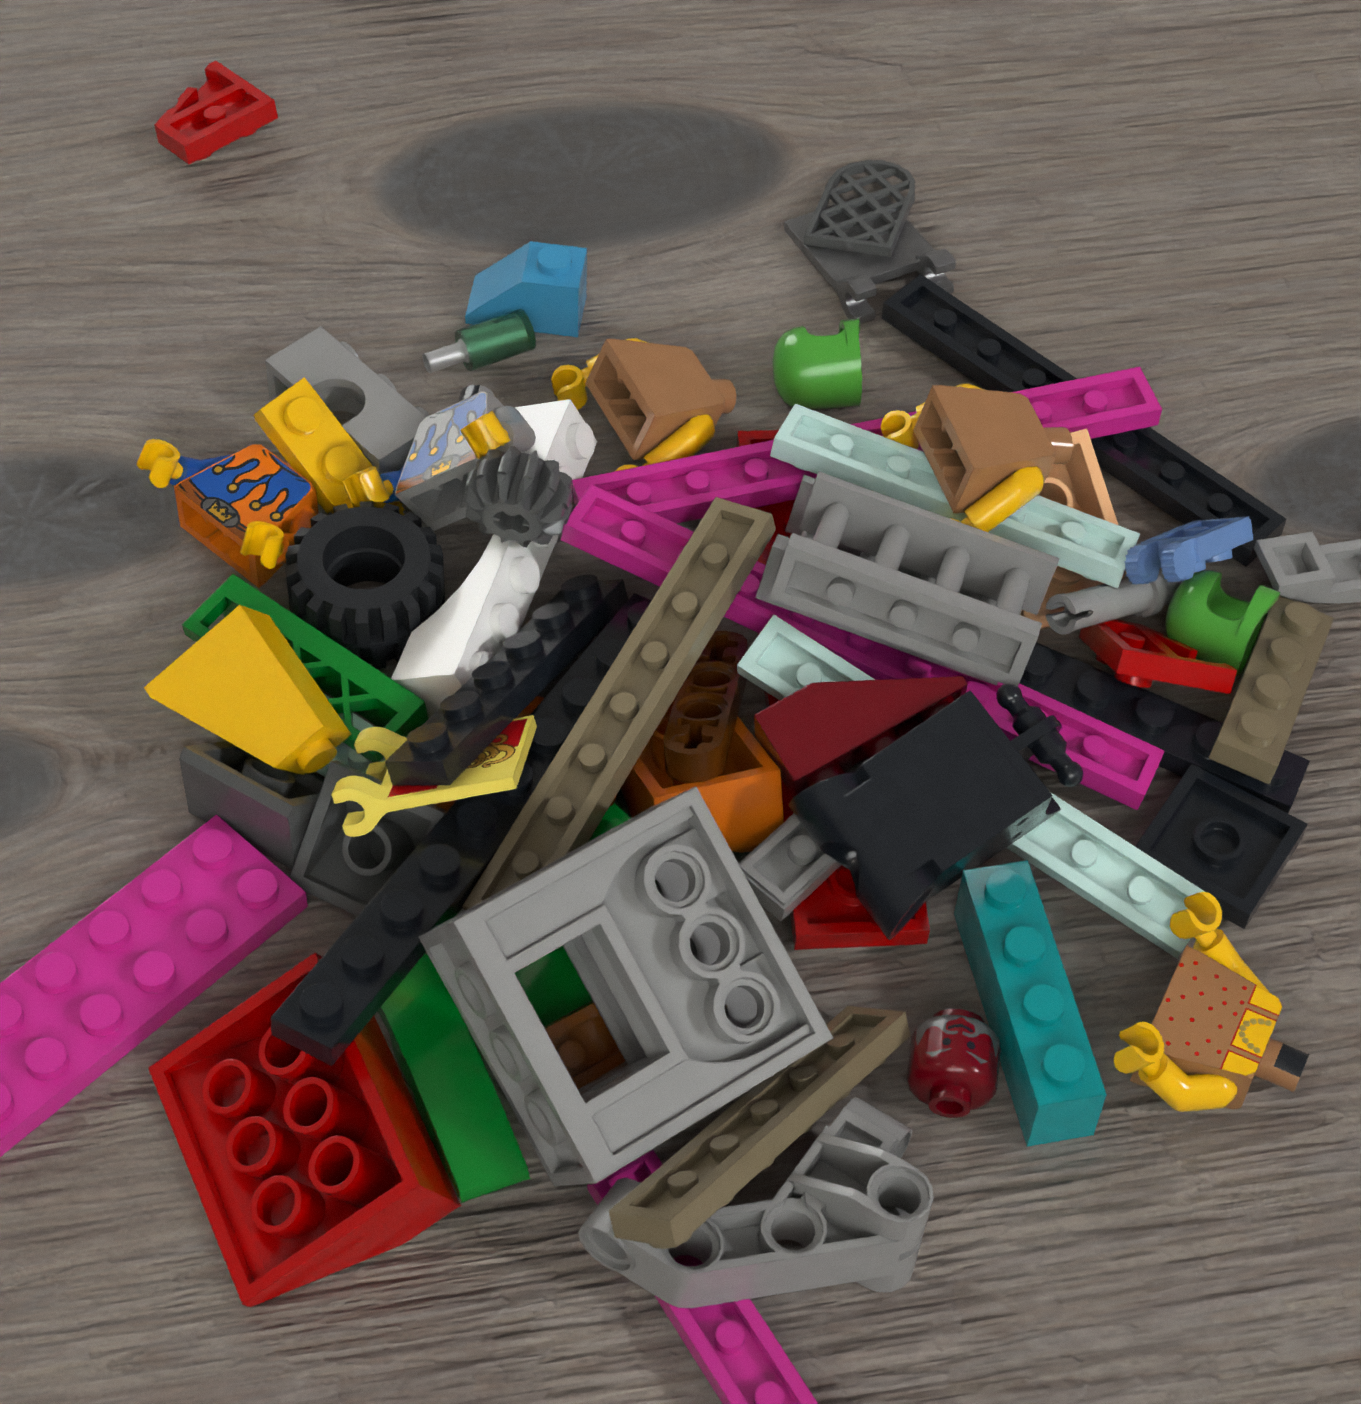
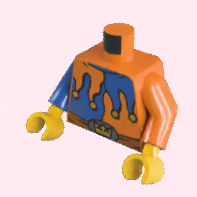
M149 439L145 442L136 466L141 470H151L149 480L155 487L164 488L169 483L175 485L174 491L180 526L258 588L264 585L283 564H286L285 556L288 546L295 545L294 535L301 527L311 528L310 519L319 514L317 491L313 484L295 471L288 462H283L262 445L252 444L231 455L198 460L180 456L178 449L166 441Z

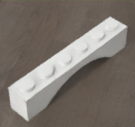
M571 399L514 407L531 426L536 436L534 445L525 453L531 454L537 450L538 457L544 461L555 460L559 462V471L566 473L572 480L582 478L593 455L597 440L591 427L585 423ZM493 534L481 559L462 585L433 615L411 632L391 679L425 701L428 718L440 708V703L445 698L455 694L472 677V672L477 667L487 663L503 647V642L508 637L520 630L559 535H554L549 544L540 545L531 541L526 548L512 540L501 543V538Z

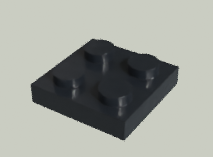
M1191 764L1135 847L1203 891L1213 895L1221 906L1222 917L1245 929L1303 839L1308 824L1208 771Z

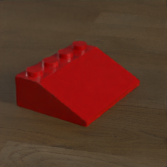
M317 953L307 957L148 1067L242 1305L247 1307H253L401 1246L461 1206L375 1016L371 1018L333 1066L272 1036L271 1016L322 958Z

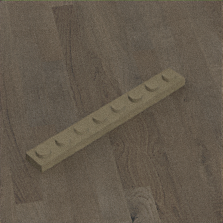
M715 497L463 904L465 911L586 844L590 840L774 534L776 528L771 513Z

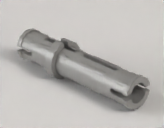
M1162 569L1159 570L1157 580L1149 582V584H1132V582H1129V578L1126 577L1127 574H1125L1118 589L1107 584H1101L1052 596L1046 604V609L1053 610L1064 607V611L1048 614L1046 619L1049 626L1056 633L1062 635L1129 615L1136 617L1141 615L1142 617L1153 616L1160 612L1163 606L1170 604L1174 592L1182 581L1167 582V579H1164Z

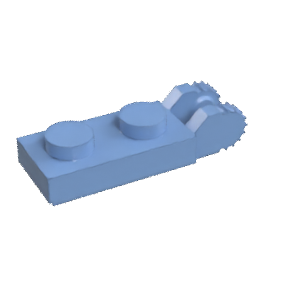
M1249 516L1197 520L1144 540L1140 544L1131 547L1130 550H1127L1128 553L1125 555L1126 561H1124L1126 577L1129 578V582H1132V584H1149V582L1157 580L1159 570L1162 568V574L1164 579H1167V582L1188 580L1193 577L1194 572L1205 570L1206 563L1230 559L1233 557V548L1252 541L1251 519H1249Z

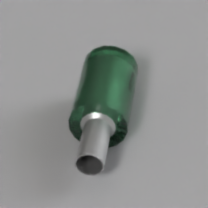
M518 309L457 330L455 332L456 343L424 353L423 362L429 373L462 362L468 371H474L534 350L536 348L535 333L527 314L522 309Z

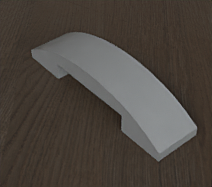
M1312 531L1256 540L1254 550L1274 590L1281 592L1280 596L1312 603L1340 604L1361 602V539L1319 545Z

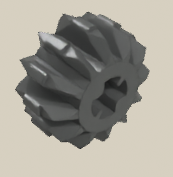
M510 446L506 453L497 449H489L484 459L477 460L474 470H471L465 486L467 491L464 500L467 504L465 516L473 522L479 523V532L483 534L493 533L501 538V543L512 540L526 548L531 541L540 545L549 544L554 535L561 534L564 524H567L572 509V504L570 503L572 497V478L566 473L559 471V462L555 460L544 461L539 458L537 450L527 454L521 453L515 446Z

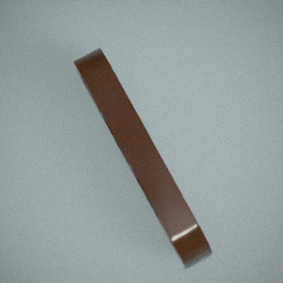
M715 631L677 693L663 737L665 771L670 778L681 782L695 783L711 780L722 773L747 681L746 678L737 673V664L748 651L747 639L743 635L732 631Z

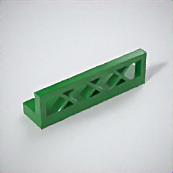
M232 574L182 624L185 635L197 642L210 631L208 627L222 613L225 618L238 605L269 615L317 685L335 697L328 699L337 714L344 713V720L342 719V721L351 732V735L343 743L355 751L354 743L361 731L353 726L352 712H357L376 726L389 729L403 737H407L411 731L422 726L429 719L424 700L235 574ZM377 751L359 753L372 763L380 762L384 758Z

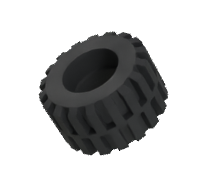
M360 501V507L348 508L347 504L333 507L334 513L327 516L321 512L311 518V528L301 527L294 535L295 545L288 546L285 556V573L290 612L368 664H372L374 668H386V661L395 659L399 662L411 632L445 603L441 545H437V536L430 526L422 527L421 518L412 512L401 515L399 506L386 503L383 508L374 507L373 501ZM365 581L385 583L382 586L371 589L347 587Z

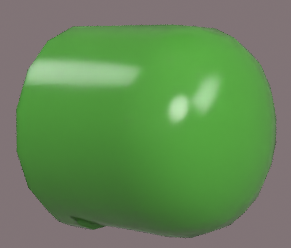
M860 319L841 320L838 334L811 335L804 326L794 327L782 334L774 348L772 368L777 392L786 404L792 408L795 404L811 410L860 406L862 397V366L859 345Z
M1213 570L1195 572L1192 578L1181 582L1170 601L1165 622L1167 638L1198 650L1197 660L1226 663L1237 669L1236 675H1239L1250 656L1268 610L1278 600L1281 592L1264 585H1259L1252 600L1247 602L1232 597L1222 590V573Z

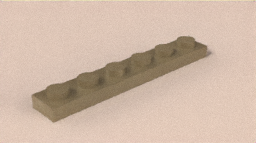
M855 1006L844 1008L826 1024L833 1039L751 1088L609 1210L615 1238L649 1243L650 1246L658 1249L676 1248L688 1241L696 1229L717 1210L730 1203L737 1192L762 1170L771 1166L778 1155L798 1137L811 1130L813 1124L838 1101L846 1098L859 1082L875 1068L884 1064L887 1057L910 1037L906 1012Z

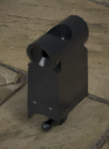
M1008 683L1002 685L996 693L998 704L1007 709L1013 717L1012 727L1019 735L1010 741L970 690L862 763L855 772L844 773L818 782L801 791L788 804L821 851L851 872L857 899L888 940L894 938L906 926L930 896H935L962 877L963 870L977 868L1061 810L1060 806L1053 799V795L1026 762L1034 755L1041 764L1051 765L1057 773L1059 782L1064 786H1076L1083 779L1081 765L1072 761L1066 753L1067 742L1059 733L1062 729L1060 722L1054 715L1046 717L1038 706H1029L1022 697L1020 688L1015 684Z

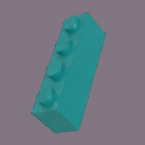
M1025 860L963 870L954 917L988 1025L999 1037L1001 1048L1000 1063L1026 1146L1094 1135L1107 1094L1029 862Z

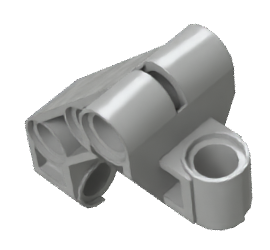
M854 1097L853 1099L850 1098L849 1103L846 1107L844 1106L831 1126L826 1125L772 1200L721 1207L692 1233L688 1241L676 1248L658 1249L650 1246L649 1243L615 1238L609 1210L641 1184L633 1179L621 1178L615 1182L585 1221L578 1235L584 1248L601 1264L622 1274L666 1303L678 1308H697L857 1282L875 1292H893L901 1289L908 1283L914 1271L933 1202V1187L925 1174L901 1159L910 1142L913 1129L860 1098ZM791 1239L799 1242L804 1248L788 1250L781 1247L776 1241ZM681 1255H690L698 1258L703 1264L695 1267H686L677 1263L673 1258Z

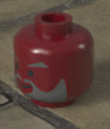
M945 1009L935 1013L931 1018L920 1023L911 1037L907 1072L909 1090L919 1101L927 1104L933 1113L948 1118L966 1116L970 1110H976L988 1104L996 1094L1001 1053L998 1035L989 1025L985 1024V1021L979 1015L971 1011Z

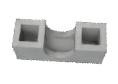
M320 326L265 360L270 401L305 377L336 419L349 420L342 425L372 466H376L379 475L401 469L408 457L419 424L430 415L422 407H414L401 396L393 383L385 375L376 374L365 365L348 343L344 341L339 342Z

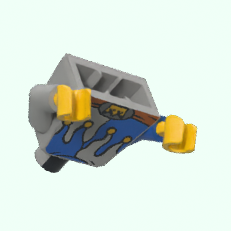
M481 385L466 386L460 393L458 403L426 417L419 424L408 457L400 470L379 475L376 466L346 477L342 480V483L354 508L360 507V501H373V503L402 501L427 526H430L435 531L466 517L467 504L464 500L467 491L465 486L471 470H474L477 460L484 459L489 449H497L506 453L510 446H515L521 453H525L535 443V432L517 409L511 406H504L490 389Z

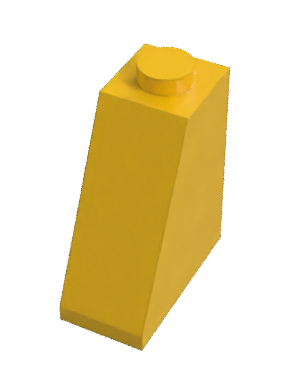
M238 605L144 687L150 698L268 765L301 775L316 772L329 764L337 754L336 747L351 735L349 729L271 617L242 605Z

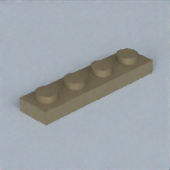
M1279 595L1278 600L1267 613L1209 759L1270 784L1334 620L1333 617L1317 611L1306 603L1295 602Z

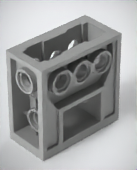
M693 787L648 808L419 936L422 945L554 1186L596 1184L833 1039L831 1032L697 787ZM562 945L625 1059V1062L580 1089H577L515 975V972Z

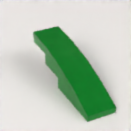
M425 954L380 1007L378 1013L389 1032L394 1057L414 1094L416 1107L463 1203L528 1180L530 1176L528 1166L472 1036L428 954Z

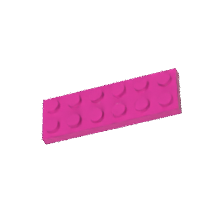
M217 814L0 983V1157L308 907L306 892Z

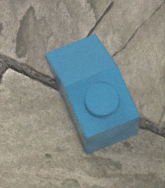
M530 241L475 275L465 314V324L491 327V324L497 319L503 318L508 321L519 319L525 331L578 337L587 296V248Z

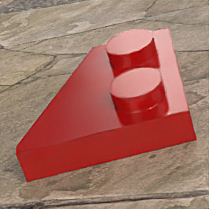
M216 60L209 63L205 68L207 81L197 91V88L188 87L179 96L178 103L173 108L167 110L154 124L158 143L188 165L208 158L214 151L241 137L250 136L258 128L278 119L274 99Z
M1115 619L1080 630L1079 638L1096 653L1095 659L1115 671L1114 677L1123 683L1150 688L1153 680L1231 694L1237 669L1226 663L1196 660L1198 650L1167 638L1162 633L1143 624Z

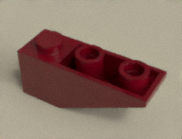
M963 676L810 683L754 715L755 736L764 750L780 768L781 778L794 798L808 787L830 777L844 774L846 770L866 759H870L964 695L968 684Z

